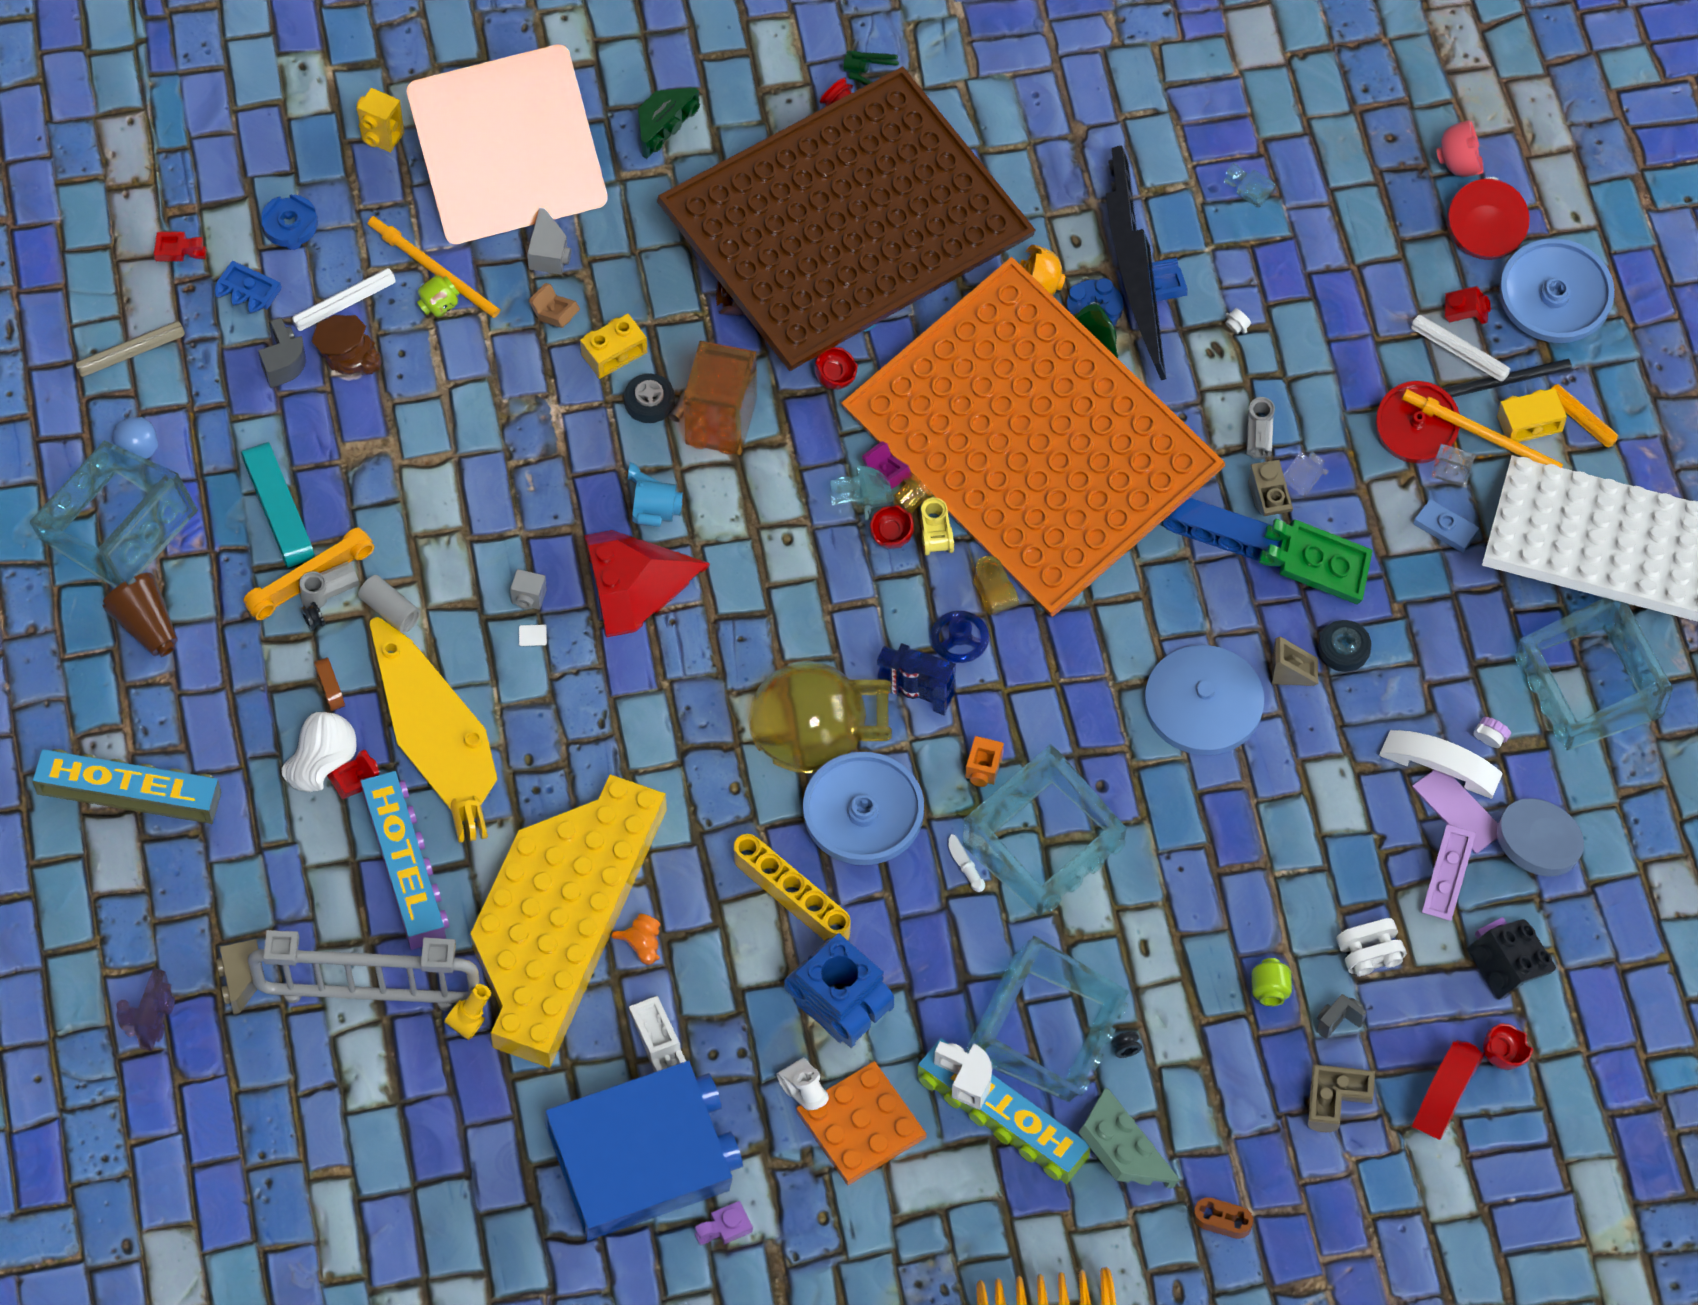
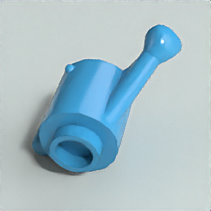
M630 462L628 480L636 483L632 521L638 525L660 527L662 521L672 522L673 515L680 516L683 492H676L677 484L662 483L642 473L636 464Z

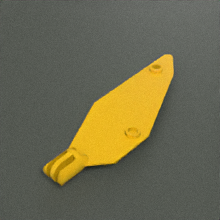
M372 618L370 620V629L397 745L451 810L458 842H464L462 821L465 824L468 840H476L475 818L480 838L487 839L488 834L481 805L498 778L485 727L410 638L382 618Z

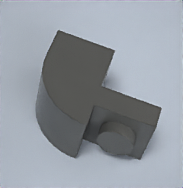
M282 317L271 320L273 336L277 344L258 350L261 366L270 388L295 379L303 371L306 363L302 336L295 338L291 326L285 327Z

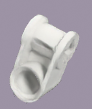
M803 1057L776 1073L777 1079L785 1093L789 1097L794 1098L804 1109L815 1110L828 1102L829 1095L819 1082L820 1074L806 1058Z

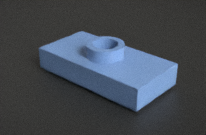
M1429 499L1414 520L1415 526L1462 553L1465 552L1479 532V527Z

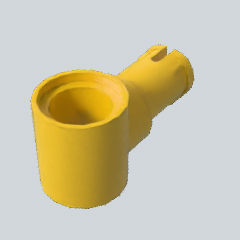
M477 984L467 999L457 1002L444 1020V1023L469 1041L485 1020V1017L482 1016L483 1007L491 995L490 989L483 984Z

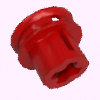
M845 77L839 79L822 95L819 103L825 104L827 107L851 94L853 85L847 84Z

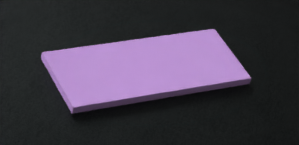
M1433 770L1412 786L1446 824L1476 832L1472 851L1475 854H1478L1498 839V823L1454 777Z

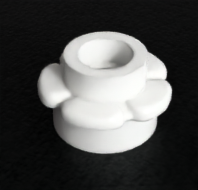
M1235 308L1231 313H1226L1228 320L1225 324L1235 334H1238L1240 331L1244 334L1247 333V328L1251 325V321L1242 311Z

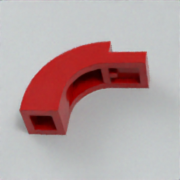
M1456 1040V1042L1452 1043L1424 1097L1412 1124L1413 1128L1441 1140L1448 1129L1471 1078L1482 1062L1485 1055L1484 1052L1478 1050L1475 1045L1469 1042Z

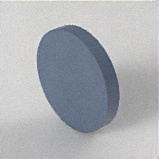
M1528 798L1515 801L1505 809L1497 825V837L1506 855L1524 870L1537 875L1559 876L1569 872L1577 864L1584 850L1583 835L1575 820L1560 807L1544 800Z

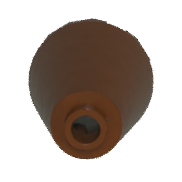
M148 572L134 576L136 582L130 585L126 581L121 583L104 598L103 602L105 605L102 606L116 622L153 656H167L175 650V644L178 639L156 579L152 573Z

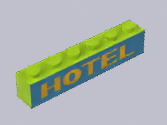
M940 1038L918 1064L917 1077L920 1083L925 1088L931 1091L935 1089L942 1094L950 1106L956 1109L960 1107L967 1112L975 1124L981 1127L985 1125L992 1130L994 1136L1000 1142L1006 1145L1010 1143L1017 1148L1019 1154L1025 1160L1031 1163L1035 1161L1042 1166L1050 1178L1056 1181L1060 1179L1065 1184H1068L1090 1156L1091 1148L1085 1140L994 1075L991 1077L990 1091L980 1110L952 1098V1085L957 1074L934 1064L935 1050L939 1042L949 1044Z

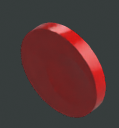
M1479 179L1462 187L1450 203L1447 213L1448 230L1456 245L1468 255L1483 260L1500 259L1514 252L1526 237L1530 223L1529 210L1522 195L1511 185L1496 179Z
M1409 381L1394 387L1382 399L1376 415V431L1384 448L1396 458L1409 463H1428L1445 455L1455 443L1460 427L1435 415L1431 417L1423 413L1421 408L1402 400L1406 389L1425 398L1431 397L1439 401V405L1459 414L1458 407L1453 398L1441 387L1425 381Z

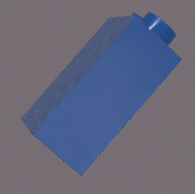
M688 1060L545 1110V1126L587 1241L730 1191L733 1178L731 1171L742 1168L743 1161L732 1132L717 1136L709 1113L721 1109V1102L715 1083L709 1073L695 1077Z

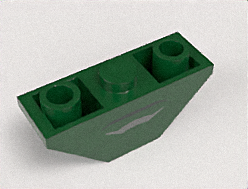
M697 88L657 90L638 108L641 148L644 158L648 159L654 152H658L664 145V142L672 134L674 135L680 130L682 123L689 116L693 117L698 112L700 103L699 90Z

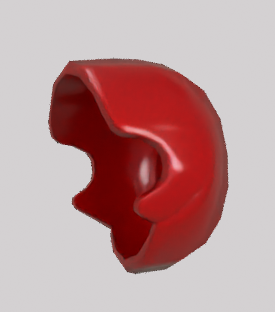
M833 347L820 354L814 365V373L819 383L832 390H840L849 386L854 381L858 365L852 355L839 347Z
M899 505L882 507L874 513L870 522L871 536L877 544L884 548H901L910 541L914 533V521L911 513Z
M1500 1023L1490 1028L1483 1041V1050L1486 1058L1498 1069L1512 1070L1520 1067L1529 1061L1533 1053V1047H1529L1527 1043V1033L1517 1030L1511 1024Z

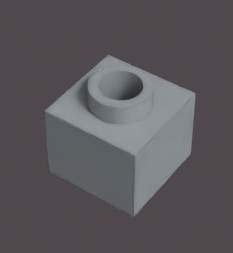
M517 569L510 588L512 604H516L523 609L534 608L540 610L547 591L545 575Z

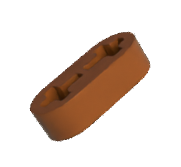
M326 657L314 661L315 671L330 711L345 707L344 699L329 658Z
M1207 1197L1199 1200L1194 1209V1221L1202 1229L1236 1239L1245 1238L1252 1230L1253 1216L1244 1207ZM1207 1208L1213 1209V1215H1211L1210 1219L1204 1218L1203 1212ZM1237 1217L1243 1218V1224L1240 1229L1234 1227L1233 1221Z

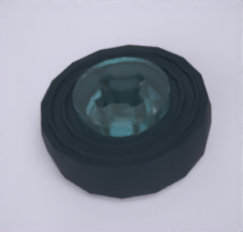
M1340 620L1334 621L1325 627L1319 638L1318 650L1321 659L1327 666L1336 671L1349 672L1357 670L1366 663L1370 657L1372 642L1369 633L1363 626L1354 621Z

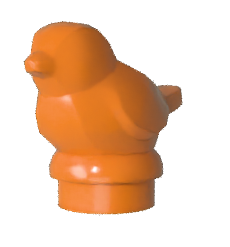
M638 914L637 918L633 920L631 928L625 931L612 932L611 937L627 942L637 953L639 960L643 964L651 965L660 959L656 952L659 945L656 937L660 932L658 929L661 924L655 918L646 914Z

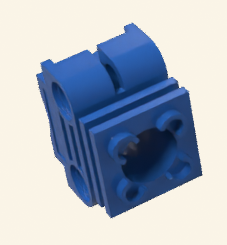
M840 933L832 939L828 938L808 957V961H803L784 980V988L796 999V1005L816 1020L839 1043L843 1041L850 1048L871 1028V1020L876 1023L887 1011H891L894 1008V995L888 986L882 982L884 980V972ZM834 984H845V985H847V987H845V989H841V990L835 989V987H829V986L834 985Z

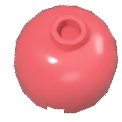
M1470 120L1450 126L1441 138V147L1437 148L1440 164L1445 163L1449 171L1456 176L1468 177L1484 173L1482 156L1479 155L1478 147L1480 146L1473 123Z

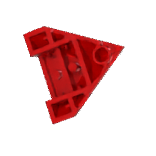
M614 530L584 535L588 559L592 565L600 600V610L606 638L636 632L643 626V622L654 612H659L689 585V581L699 572H704L710 566L708 562Z

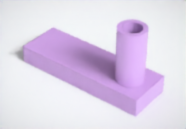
M1446 825L1422 913L1452 920L1476 832Z

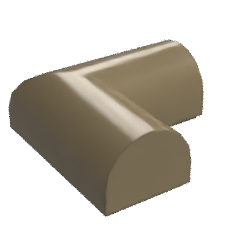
M1313 1064L1308 1116L1309 1128L1318 1132H1334L1338 1130L1342 1101L1372 1104L1375 1071Z

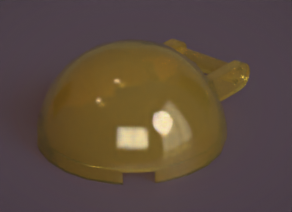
M802 661L783 666L763 681L752 699L748 719L750 735L759 751L763 750L773 759V764L793 772H817L830 760L853 751L858 741H888L892 738L888 713V694L892 691L891 682L888 680H850L836 668L821 662ZM862 695H876L877 726H865L866 711Z

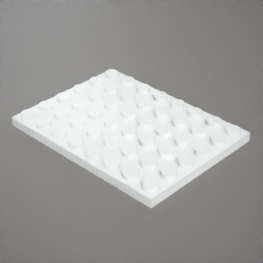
M1512 455L1482 566L1698 622V501H1689L1673 497L1667 493L1662 494L1646 490L1640 486H1631L1612 479H1603L1588 475L1585 472L1560 468L1554 464L1545 465L1532 461L1527 457Z

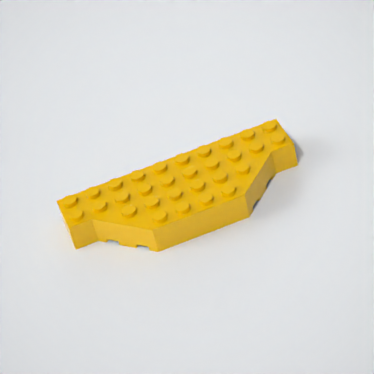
M610 774L598 800L518 831L470 933L473 951L480 962L486 980L501 1011L491 1031L494 1049L551 1068L667 811L666 793Z

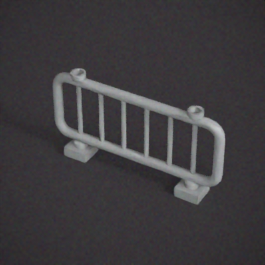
M267 930L265 948L253 951L248 956V966L256 989L270 995H282L288 1003H296L302 996L437 1003L441 1010L448 1011L459 1000L467 999L473 988L480 984L476 965L468 960L455 958V939L424 938L422 956L298 950V932ZM264 961V964L282 965L287 983L266 981L261 962ZM296 963H312L318 985L293 984L289 965L296 966ZM319 964L344 965L348 986L324 985ZM350 965L375 966L379 988L355 987ZM382 967L406 968L410 989L386 988ZM413 968L421 969L422 972H438L441 991L417 990ZM453 970L465 972L469 991H447L445 973H453Z

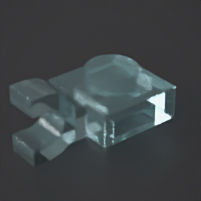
M1235 163L1228 168L1226 172L1228 176L1224 180L1226 184L1238 187L1237 194L1258 208L1263 205L1276 188V183L1253 169L1250 174H1247Z

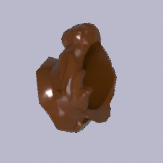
M333 315L316 325L312 343L321 352L322 357L326 359L331 370L348 375L357 372L369 375L380 370V365L382 364L381 355L379 352H376L375 342L368 335L364 334L366 325L356 315Z

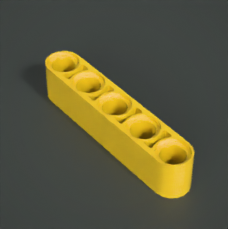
M743 834L737 837L734 842L735 865L824 941L828 938L832 939L838 933L849 940L851 920L844 909L758 837L752 834ZM744 850H751L754 853L751 855H743L741 852ZM769 868L776 870L772 874H766L763 871ZM789 887H795L799 890L797 892L790 893L787 892L785 889ZM810 906H818L821 909L819 911L814 912L808 910L807 908H809ZM837 924L843 926L844 928L841 930H833L830 927L832 925Z

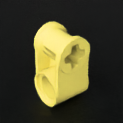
M928 498L921 506L920 524L924 555L929 556L930 552L947 550L949 553H954L953 532L949 523L946 503L939 498ZM933 513L938 514L939 517L931 518L928 515Z

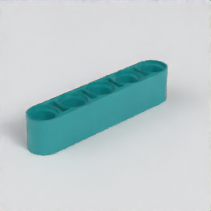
M266 442L242 450L241 455L286 567L290 568L311 560L315 557L311 542L270 443Z

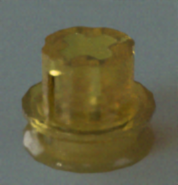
M911 471L907 479L902 478L905 485L894 495L895 499L910 513L928 498L935 497Z

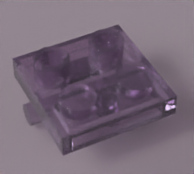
M153 968L138 1009L130 1007L126 1000H120L117 1003L118 1011L116 1017L119 1026L125 1031L127 1036H137L140 1049L153 1051L155 1043L160 1042L165 1029L163 1022L166 1014L170 1015L173 1011L175 997L172 995L171 984L168 982L166 972Z

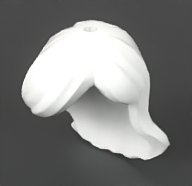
M315 712L311 714L301 728L298 748L295 754L281 768L282 776L292 788L300 791L313 792L322 790L325 777L333 770L348 763L355 755L357 742L352 725L345 718L335 713Z

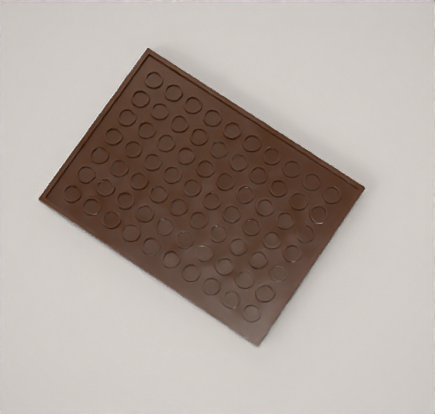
M903 66L658 195L657 203L789 371L1031 238L1036 231Z

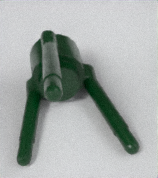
M848 50L845 55L843 70L850 73L849 79L868 85L872 81L864 78L861 74L867 73L870 63L898 66V55Z

